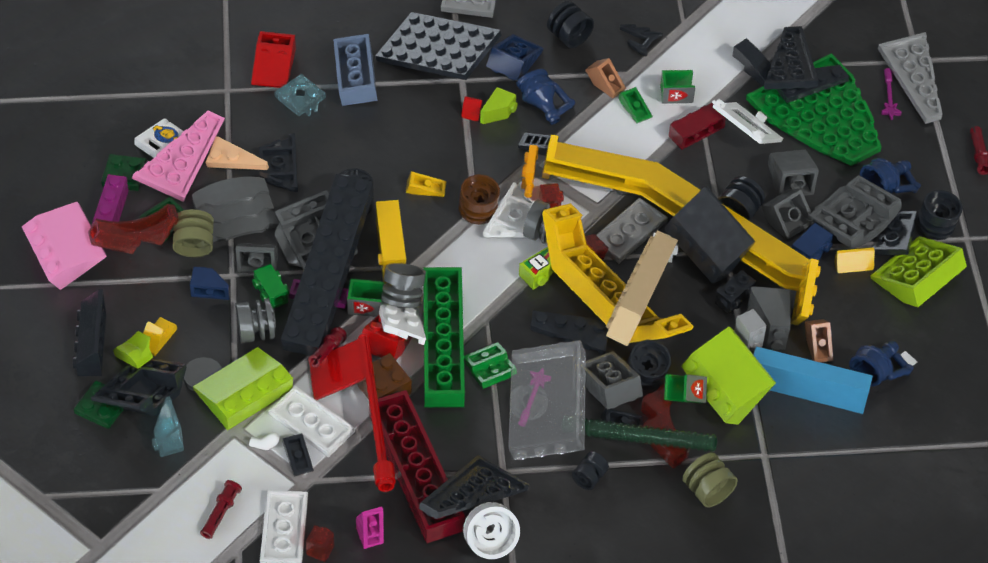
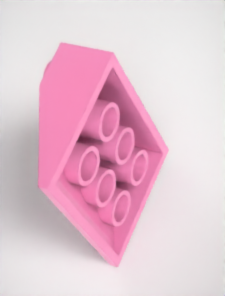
M78 202L39 214L22 226L48 280L60 290L107 257Z

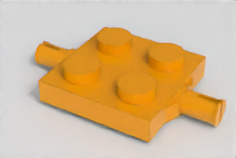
M530 145L529 152H525L524 163L527 164H524L522 170V177L525 178H522L521 189H525L524 196L526 198L532 197L536 160L538 159L539 150L537 145Z

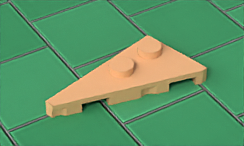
M217 136L206 160V165L210 168L268 170L269 168L267 161Z

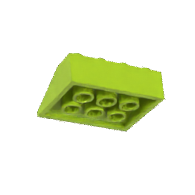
M919 236L911 242L908 255H895L870 275V277L903 303L919 307L964 270L967 265L962 248Z
M727 327L694 351L681 365L687 375L707 377L706 399L722 420L729 424L738 425L776 384L731 327Z
M257 347L194 385L193 389L228 431L287 394L293 388V377L281 363Z

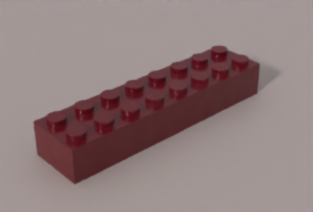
M407 390L379 398L378 404L385 451L389 461L393 463L396 477L426 543L463 532L466 521L463 511L435 519L419 509L421 502L445 483L448 478ZM369 405V417H370V419H371V412H370V405Z

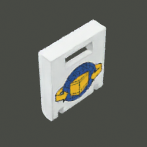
M164 118L135 137V145L155 158L162 149L175 138L177 139L183 130ZM149 140L160 148L156 150L150 146Z

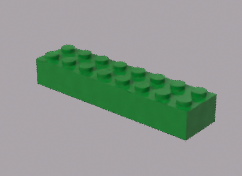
M423 267L426 271L423 286L424 333L426 336L424 344V407H464L462 267Z

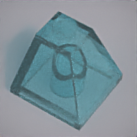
M170 396L165 398L153 430L154 439H151L154 451L158 450L160 457L184 451L181 426Z

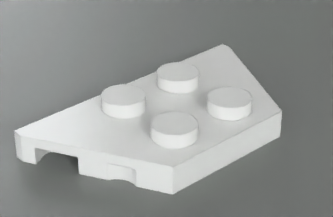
M515 182L511 185L483 231V237H525L523 236V227L528 212L535 201L526 198Z
M390 304L380 305L379 315L384 332L398 335L404 339H407L409 335L418 338L419 344H425L426 336L417 307L405 308Z

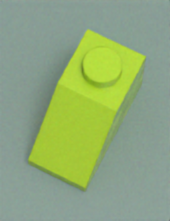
M497 87L481 110L480 123L486 124L508 119L510 114L514 113L517 109L516 94Z

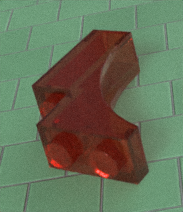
M167 204L152 215L132 221L114 222L96 218L88 231L91 245L129 254L135 252L136 248L140 246L141 241L162 245L165 239L169 237L173 226L177 224L178 214L175 205Z
M662 384L657 391L647 394L642 400L641 411L649 418L643 424L642 438L672 468H675L688 459L690 447L683 441L673 426L670 416V406L673 401L664 400L665 384Z

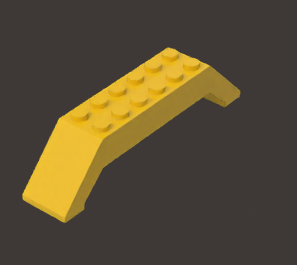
M571 203L545 209L542 215L552 270L607 325L626 284L586 244L581 221L583 215ZM647 306L629 343L647 339L668 338L690 331L694 326L682 314L668 318H659Z

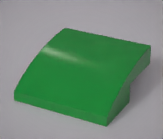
M498 342L464 356L466 365L482 389L518 375L517 368L508 359L507 352Z

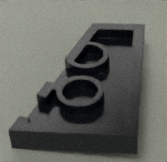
M917 211L898 212L888 225L887 231L879 236L878 243L871 247L875 250L874 255L909 254L918 217Z

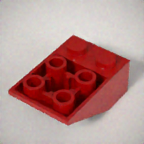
M260 31L256 45L251 85L287 89L296 51L295 35Z
M380 315L367 324L362 333H367L370 336L371 354L380 358L390 353L397 360L412 339V336L409 335L407 339H404L398 335L384 332Z

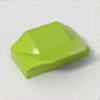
M137 331L129 340L116 347L113 353L115 357L139 369L153 358L149 349L151 338Z

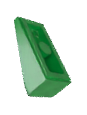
M636 87L620 93L618 99L637 124L653 117Z

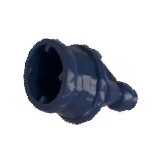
M545 69L531 71L516 82L517 87L521 89L522 100L541 109L551 125L558 123L561 120L559 116L572 109L576 103L556 82L548 77ZM555 92L565 102L558 109H555L553 104Z
M875 158L870 164L864 165L860 170L861 177L891 194L894 192L917 193L921 187V184L915 180L909 171L911 163L907 160H901L896 164H892L886 159ZM900 175H904L910 185L900 186Z
M894 341L886 342L882 348H877L873 345L861 346L857 350L856 355L852 356L849 361L850 370L873 376L870 386L879 385L887 379L893 380L904 375L908 376L914 368L897 353L899 346ZM892 357L901 367L900 369L893 371V365L890 360Z

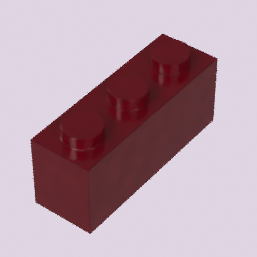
M713 103L707 106L704 105L699 110L689 113L670 124L669 137L681 150L725 128L726 117L713 108Z

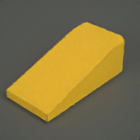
M411 171L407 179L405 193L444 197L446 181Z

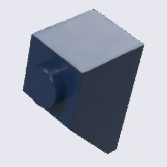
M193 267L190 281L191 297L230 299L229 285L213 268Z

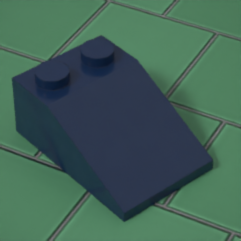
M512 34L492 47L486 67L491 68L495 73H502L509 79L518 81L528 72L544 48Z

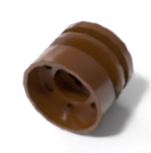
M481 174L472 175L464 180L461 185L459 212L467 222L481 225L491 220L498 208L500 195L498 183L493 178Z

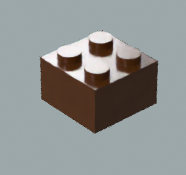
M390 353L372 362L378 399L407 390L408 395L412 394V380ZM366 380L357 383V385L368 398Z

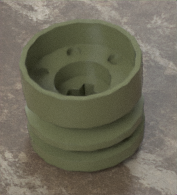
M193 209L177 213L174 216L173 250L186 257L208 255L213 249L214 218L212 215L205 211Z
M707 453L696 459L686 469L682 479L692 492H696V497L705 507L715 506L725 500L734 491L738 482L734 474L728 468H724V463L715 453Z

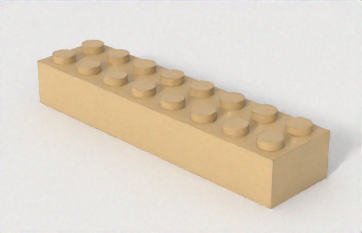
M658 230L654 237L650 236L606 325L609 328L607 337L628 346L678 242L677 239Z

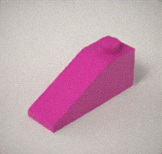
M382 507L361 512L356 517V529L364 549L384 543Z

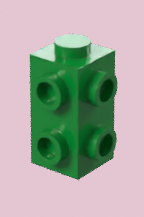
M272 264L254 270L252 283L256 290L259 289L263 303L265 298H269L270 304L274 309L288 303L290 291L287 284L282 283L279 271L275 270Z

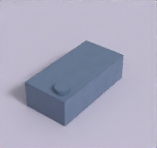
M369 34L333 39L338 89L342 106L378 101Z

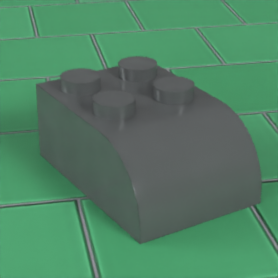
M614 351L578 364L580 375L586 388L607 410L643 396L640 375Z

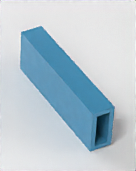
M756 346L753 355L776 382L770 391L863 414L872 375Z

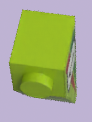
M548 247L519 264V276L533 290L538 286H543L553 273Z

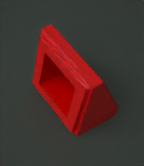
M465 96L461 117L479 121L482 100Z

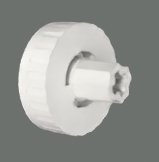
M487 502L475 507L469 513L464 523L463 533L467 544L477 555L486 559H497L510 553L516 546L520 536V526L515 515L507 507L496 502Z

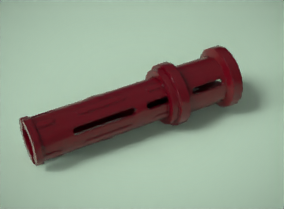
M975 126V133L973 127L970 129L976 152L974 159L978 164V173L987 175L988 151L985 147L981 127Z
M334 327L330 334L326 335L323 339V344L309 357V363L314 360L312 366L318 367L332 350L339 348L340 344L346 341V331L341 327Z
M227 480L224 483L225 488L217 496V504L200 531L204 538H213L226 511L233 507L235 497L242 491V487L237 482Z

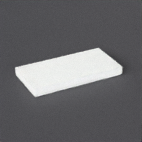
M294 386L268 410L270 416L295 434L302 433L306 442L327 457H330L355 433V427L297 386Z
M267 490L260 563H302L308 492Z

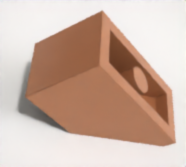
M610 58L597 60L585 69L593 85L611 98H615L626 89Z
M824 319L806 321V341L813 361H833L830 322Z

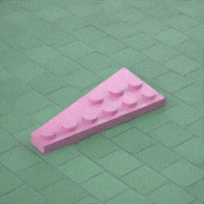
M207 111L188 130L183 131L177 139L175 138L162 149L150 162L148 161L141 170L135 172L132 179L184 202L225 118Z

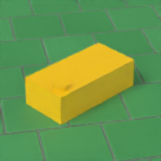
M398 200L376 202V230L379 246L378 264L381 265L384 284L387 283L384 280L386 265L392 263L406 264Z

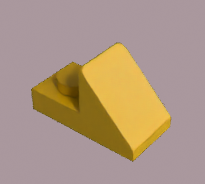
M162 317L155 324L148 321L143 334L151 338L149 349L153 356L157 355L177 330L176 324Z

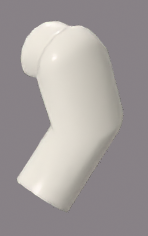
M273 432L262 439L251 437L249 446L269 450L279 443L280 436L278 433Z

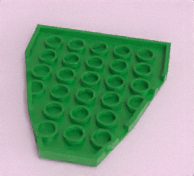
M832 53L813 62L814 67L841 65L849 76L848 82L789 103L784 101L776 89L764 90V86L746 96V100L757 111H761L767 116L766 121L814 150L850 166L881 151V143L877 138L878 133L874 128V119L866 101L861 97V90L856 87L854 76Z

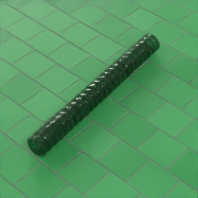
M566 416L562 423L564 434L569 432L570 434L575 433L582 436L587 434L588 437L593 435L595 438L599 436L600 438L610 439L611 437L612 440L617 438L619 441L624 439L626 442L630 440V442L636 441V443L642 441L643 444L648 442L650 445L654 443L655 445L665 446L666 444L667 447L672 445L673 448L679 446L681 449L683 447L685 449L691 448L692 450L697 448L698 451L703 449L704 452L710 450L712 453L717 447V437L715 434H712V436L708 433L704 435L703 433L693 432L692 434L691 431L685 433L684 430H681V432L679 430H667L666 428L661 430L660 427L655 429L652 426L650 428L648 426L642 427V425L636 427V424L631 426L628 423L626 425L624 423L618 424L617 422L612 424L611 421L607 423L604 420L600 422V420L594 421L590 419L588 421L587 418L582 420L580 417L576 419V417L570 418L569 416Z

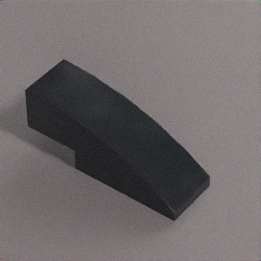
M746 38L734 46L732 56L744 65V71L764 86L768 72L771 69V64L762 52Z

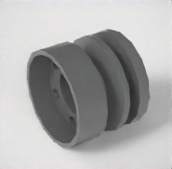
M539 199L533 203L525 220L523 236L533 240H537L541 236V242L543 244L547 243L542 213L545 209L550 208L549 203Z
M404 263L386 265L384 280L387 283L383 285L381 300L397 307L413 308L420 306L423 290L420 287L424 286L426 271L418 266Z
M269 298L264 299V308H261L259 300L255 302V309H251L248 301L235 303L241 343L254 342L256 332H259L260 338L265 340L264 331H268L269 339H275V314Z

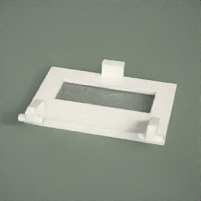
M720 99L712 101L715 110L759 144L782 142L783 138L764 124L767 116L761 111H758L756 116H754L737 102L724 103Z

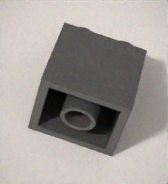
M806 149L770 153L768 168L777 196L788 189H801L804 196L814 195L819 169Z
M751 287L747 311L754 309L767 325L763 341L764 346L767 349L785 350L790 331V289Z

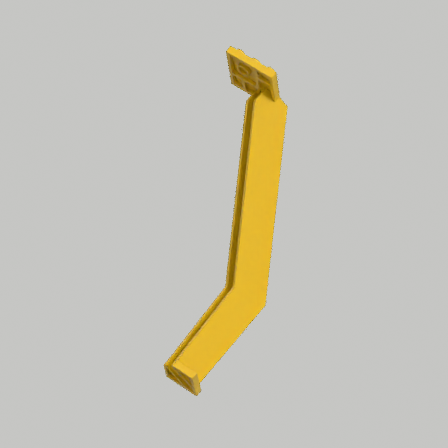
M551 135L548 142L541 178L549 179L550 175H555L641 195L672 216L676 215L701 191L658 162L558 142V136ZM725 206L756 241L741 261L781 287L796 291L791 324L799 325L813 313L814 304H811L812 296L815 297L817 292V285L814 284L816 277L818 278L821 266H818L819 260H809Z

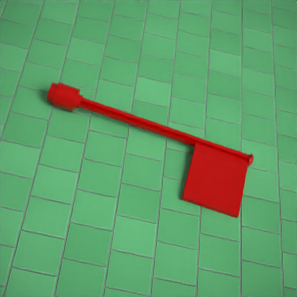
M362 333L357 340L332 350L318 367L312 366L314 360L309 363L313 397L317 401L366 380L378 460L373 466L375 485L378 487V490L387 492L394 488L396 483L393 463L388 461L386 457L369 344L370 336L367 333Z

